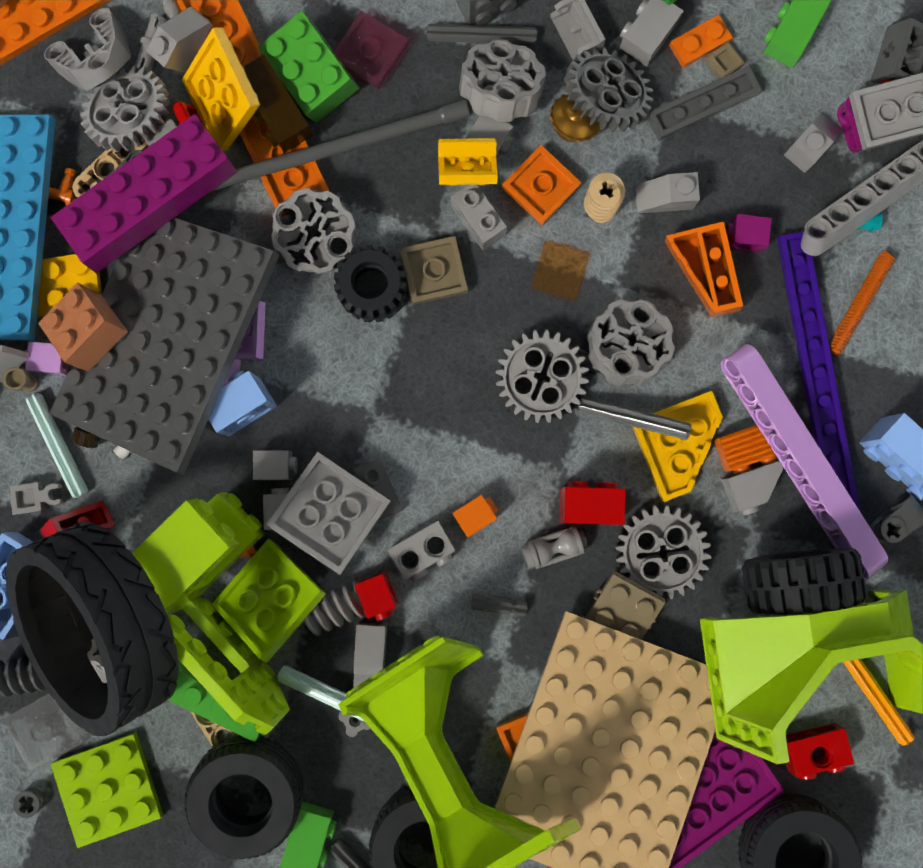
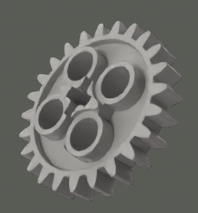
M132 66L129 73L123 67L119 75L115 73L109 80L102 82L101 86L93 87L95 89L94 94H86L90 102L82 103V107L86 111L80 113V116L84 119L81 125L85 128L84 132L98 147L102 146L106 151L112 147L115 152H118L121 146L126 151H129L132 143L140 147V140L142 138L150 141L148 134L150 132L157 134L158 130L155 126L157 124H165L161 116L169 114L166 106L171 104L167 98L169 92L166 90L164 83L153 71L147 72L144 67L138 71L135 66Z
M547 329L543 337H539L537 331L533 330V338L531 339L523 333V342L520 344L513 339L512 344L515 349L505 348L504 352L508 358H499L498 360L500 364L504 365V369L496 370V374L503 376V379L498 380L496 385L505 387L499 393V396H509L505 406L508 407L515 404V415L521 410L525 411L524 420H527L533 414L535 415L536 423H539L541 415H545L546 420L550 423L551 414L554 413L559 419H562L561 410L565 409L567 412L572 413L569 404L573 402L580 405L576 395L586 394V391L580 387V384L589 383V380L582 377L581 374L589 371V369L579 365L586 358L585 356H575L579 347L577 345L569 348L568 346L571 341L569 337L560 342L559 332L553 338H550ZM531 350H537L542 354V360L537 365H530L525 359L526 354ZM552 352L553 357L546 371L547 376L550 378L549 380L544 379L542 381L537 398L532 400L531 396L538 381L537 376L534 374L535 372L540 373L542 371L547 354ZM559 360L566 361L569 365L567 373L564 375L555 374L552 370L555 362ZM527 377L532 382L531 388L525 392L519 391L515 386L517 379ZM549 387L555 388L558 391L557 399L552 402H548L542 397L543 391Z
M653 505L651 514H648L642 508V518L640 519L635 515H631L634 524L631 526L625 523L623 526L628 531L627 534H618V538L624 541V543L615 545L616 550L623 552L622 555L616 557V561L625 562L619 569L620 573L629 572L627 578L633 581L636 580V583L651 591H656V594L661 597L663 592H667L669 598L673 599L675 590H678L684 596L685 591L683 587L686 585L694 590L695 586L692 580L694 578L700 581L703 580L698 572L699 570H708L709 568L702 562L703 560L711 559L710 554L703 552V549L710 547L711 544L701 541L707 535V532L705 530L696 531L701 523L698 520L689 523L692 517L689 512L680 517L681 509L679 507H676L674 512L670 513L668 505H664L662 512H659L657 506ZM673 528H679L682 531V537L677 542H670L667 539L668 532ZM643 533L653 535V542L648 547H642L638 544L639 536ZM664 545L667 550H672L685 545L688 546V550L686 551L666 552V558L663 559L659 556V554L648 555L643 558L637 557L638 553L658 552L660 551V546ZM677 557H685L687 559V565L683 570H674L672 567V563ZM656 562L658 564V570L654 575H646L643 572L646 563Z

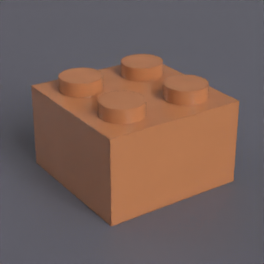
M78 282L38 323L65 363L88 372L128 332L103 296Z

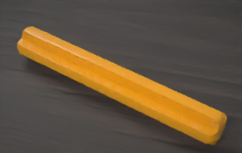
M862 659L843 662L897 742L903 746L914 740L913 733Z

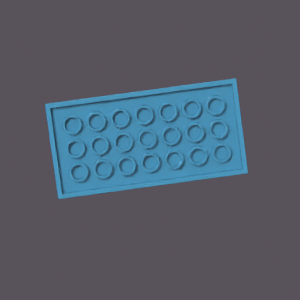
M0 115V341L35 342L56 119L51 115Z

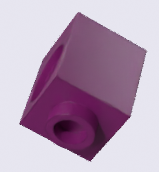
M737 214L730 223H727L725 228L730 249L763 252L769 246L772 218Z

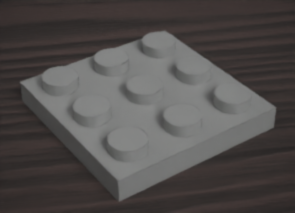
M317 452L269 519L266 526L341 575L389 505L390 500Z

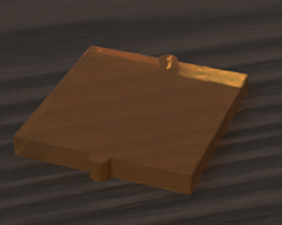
M545 241L531 289L549 293L552 298L559 296L576 301L589 253L571 249L569 245L561 246Z

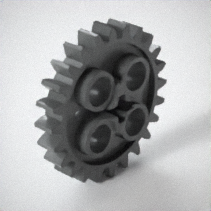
M594 47L590 53L584 50L581 56L577 54L566 70L567 74L563 81L566 82L564 90L570 92L566 99L568 101H575L572 109H581L583 111L580 118L590 117V125H593L596 121L599 122L601 130L606 125H609L611 132H614L617 127L622 132H625L627 127L634 129L637 124H641L650 111V104L653 102L650 94L653 92V89L646 87L650 82L649 79L641 78L644 70L636 71L634 69L636 62L627 63V55L619 58L616 50L610 55L606 48H603L599 54L598 50Z

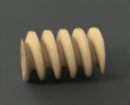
M605 172L598 174L592 179L583 205L585 212L595 222H608L617 213L625 197V186L620 177L613 173Z

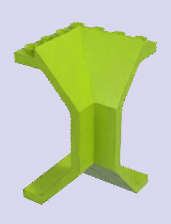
M907 589L899 591H869V597H875L876 602L832 611L740 618H717L711 616L700 618L717 739L775 764L789 762L786 730L831 670L841 662L884 655L890 698L893 706L923 714V644L914 638Z
M435 636L345 693L347 698L340 702L338 706L343 715L361 717L394 755L429 824L438 868H515L534 855L557 845L580 831L581 827L576 818L544 830L483 804L475 797L443 736L442 726L453 677L484 655L478 645Z

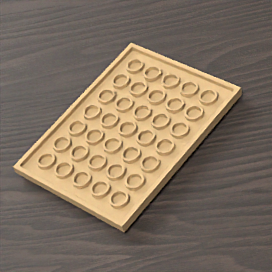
M564 612L494 808L544 830L576 818L581 830L529 859L551 868H669L715 733L706 664L570 612Z

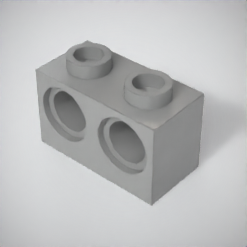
M438 520L387 551L403 579L406 580L411 577L414 582L428 574L426 568L436 563L440 567L452 560L451 553L455 552L456 549ZM439 537L443 540L444 549L440 553H433L429 550L428 541L430 538ZM411 551L418 555L419 563L416 567L410 568L404 564L403 556L406 552Z

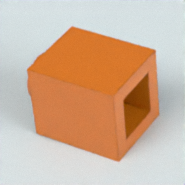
M481 494L452 514L469 538L495 521L497 518L494 513L499 510L490 496L484 499Z

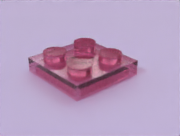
M360 11L334 53L347 71L375 88L380 89L409 42L406 37Z

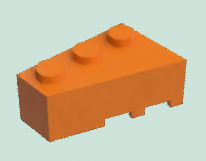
M724 221L666 235L665 244L711 318L739 312L743 307V302Z

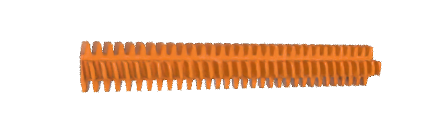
M883 251V254H879L861 289H859L854 301H852L848 308L849 310L845 313L842 323L840 322L841 326H838L839 329H836L835 335L833 334L834 338H831L832 341H829L830 352L838 357V354H842L840 351H844L842 348H846L843 345H847V342H849L847 339H851L849 336H853L851 333H854L853 330H856L854 327H858L856 324L860 323L858 321H861L860 318H863L862 315H865L863 312L867 311L865 309H868L867 306H870L869 302H872L871 299H874L872 297L877 293L876 290H879L878 287H881V281H884L883 278H886L885 275L889 272L888 269H891L890 266H893V260L896 259L888 252Z

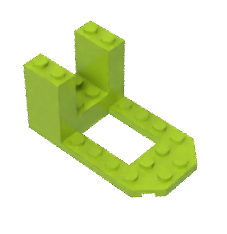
M218 493L208 503L201 499L198 500V498L186 500L132 554L147 573L168 615L174 635V644H176L178 660L235 722L245 725L249 721L256 724L255 729L257 732L266 735L290 710L280 684L274 677L275 673L268 664L261 663L248 645L236 636L233 628L215 613L216 609L211 605L212 603L201 597L265 533L261 530L262 525L255 516L248 515L241 508V501L232 493ZM183 609L241 674L231 680L227 676L226 668L221 663L214 661L206 653V647L200 640L192 638L185 630V624L179 617L171 614Z

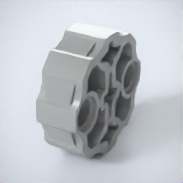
M499 39L492 40L490 43L483 45L477 44L468 51L467 59L462 63L459 84L460 96L466 99L469 109L479 116L491 117L497 122H511L518 117H528L536 110L538 99L541 98L546 77L545 67L538 62L535 53L526 46H518L510 43L508 40Z
M309 188L295 191L283 203H279L273 213V226L270 236L274 249L279 252L288 266L299 272L306 271L321 274L332 271L339 261L342 262L345 259L344 255L348 252L351 253L353 249L355 230L353 216L342 204L340 198L329 191L323 192L310 190ZM329 199L333 200L332 206L338 213L328 211L326 214H323V208L317 200L321 202H328ZM313 202L316 213L311 222L307 220L312 213L309 203ZM286 209H291L296 214V220L291 225H284L281 222V213ZM322 218L318 227L321 236L319 238L314 236L306 246L309 239V233L306 231L307 227H314L319 219ZM329 219H340V221L331 222L327 231L323 230ZM301 232L304 234L298 245L288 246V242L296 241ZM341 238L346 241L347 249L343 254L337 255L332 252L331 243L334 239ZM316 242H319L315 251L318 260L315 261L311 251ZM304 249V256L308 258L310 264L306 262H300L298 265L295 264L296 258L292 256L290 250L300 252Z
M623 299L617 300L609 304L607 309L600 316L596 317L588 332V359L593 369L599 370L605 375L606 380L614 385H644L652 381L673 356L675 346L672 343L673 326L668 317L661 315L656 310L654 304L642 299L635 302H627ZM634 314L642 315L645 322L636 320ZM603 326L606 327L604 339L601 338ZM629 340L632 341V346L628 345ZM657 347L659 348V349H658V356H659V359H658V360H656V350H655ZM615 364L625 366L627 373L617 371Z

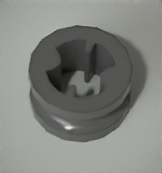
M28 788L22 791L14 799V811L20 817H32L43 808L45 802L44 795L37 788ZM32 797L34 800L32 806L27 809L24 806L26 799Z

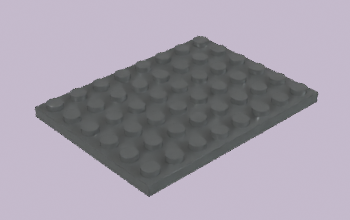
M177 218L171 219L118 258L102 296L128 332L89 372L72 365L70 366L49 414L184 475L279 254L273 250Z

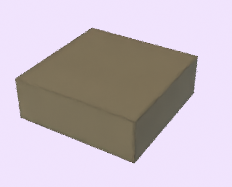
M729 41L704 60L718 79L736 72L745 64Z

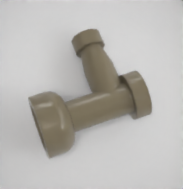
M24 363L19 368H9L3 375L4 386L12 391L25 390L33 392L38 388L39 381L37 377L30 375L29 371L25 370L26 366Z

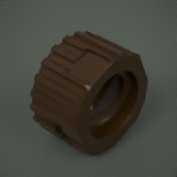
M75 427L71 442L86 448H97L100 437Z

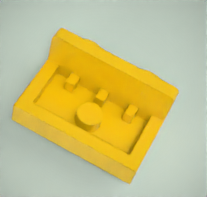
M439 139V185L497 184L496 139Z

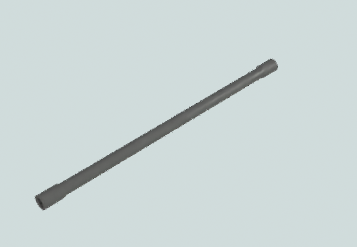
M462 100L448 104L437 110L237 168V173L212 191L442 123L447 124L468 118L470 114L467 102Z

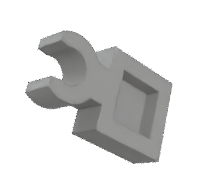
M42 482L9 486L12 515L46 511L45 502L49 505L64 504L65 499L55 500L52 495L55 489H61L63 485L52 483L47 485L44 490Z

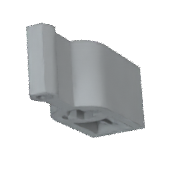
M357 623L353 688L385 668L387 624Z

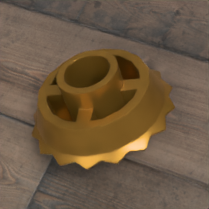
M562 94L559 99H554V105L550 107V119L559 137L568 142L577 143L591 140L592 137L598 135V130L600 129L599 122L596 121L593 125H590V117L580 118L583 111L581 109H572L575 101H568L566 99L568 95Z

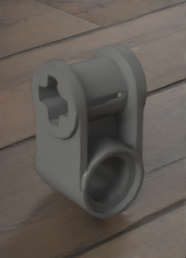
M907 493L890 504L889 508L876 517L869 527L880 543H898L912 531L923 525V507L911 493Z

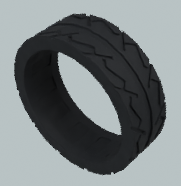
M84 521L12 552L7 561L6 589L17 633L42 684L53 700L57 702V705L75 724L95 736H107L129 724L137 717H141L160 706L173 696L177 686L179 661L168 615L144 568L132 552L126 549V545L112 532L95 523ZM93 638L102 659L107 683L101 681L87 656V653L91 650V640Z

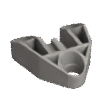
M109 8L96 10L89 19L91 27L95 30L94 33L104 45L99 48L96 44L92 47L89 43L86 44L84 47L87 51L83 53L86 59L81 61L63 41L52 43L44 53L45 59L57 73L70 83L86 91L109 79L131 58L129 41L125 31Z

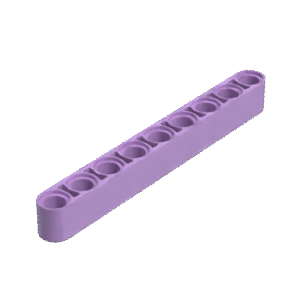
M749 344L743 345L721 361L723 373L835 549H856L861 555L865 581L868 580L888 563V556L759 352Z

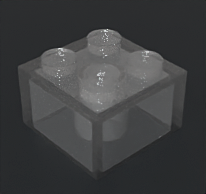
M49 693L2 719L29 772L36 770L95 736L75 724L62 711Z

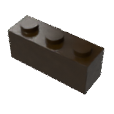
M263 54L243 66L260 103V106L253 115L259 124L264 121L269 130L265 131V134L273 147L279 145L283 153H286L312 137L313 135L308 123L265 55Z

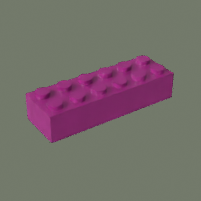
M194 114L50 218L80 261L95 273H98L237 173V171Z

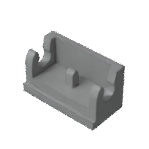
M562 0L554 6L556 11L552 12L550 17L572 60H574L577 54L581 56L584 50L590 53L594 47L598 52H601L606 39L586 1Z

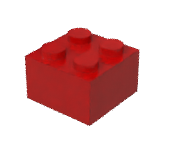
M567 482V487L560 488L559 522L625 525V489H617V483L610 482L596 483V488H588V482Z

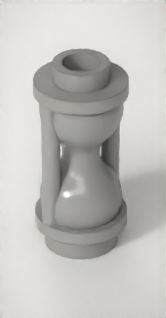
M573 526L528 541L527 545L521 547V551L527 568L535 567V569H539L584 554V547L588 545L584 532L582 530L577 531L576 527ZM558 538V539H557L555 542H553V543L546 542V541H549V540H553V539ZM557 553H563V555L552 558Z

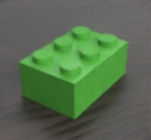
M302 10L258 46L302 111L315 123L323 119L360 89L315 24Z

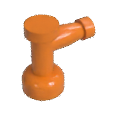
M65 168L64 177L59 189L49 187L48 199L65 202L66 206L74 201L77 197L73 193L72 186L77 172L73 169Z

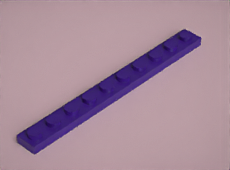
M803 232L780 235L777 237V244L813 439L860 511L813 256L806 254L801 249Z

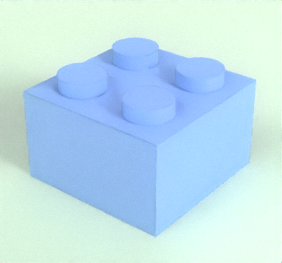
M244 371L237 372L228 379L230 383L222 387L208 419L216 433L230 437L277 407L261 379L250 371L246 373Z

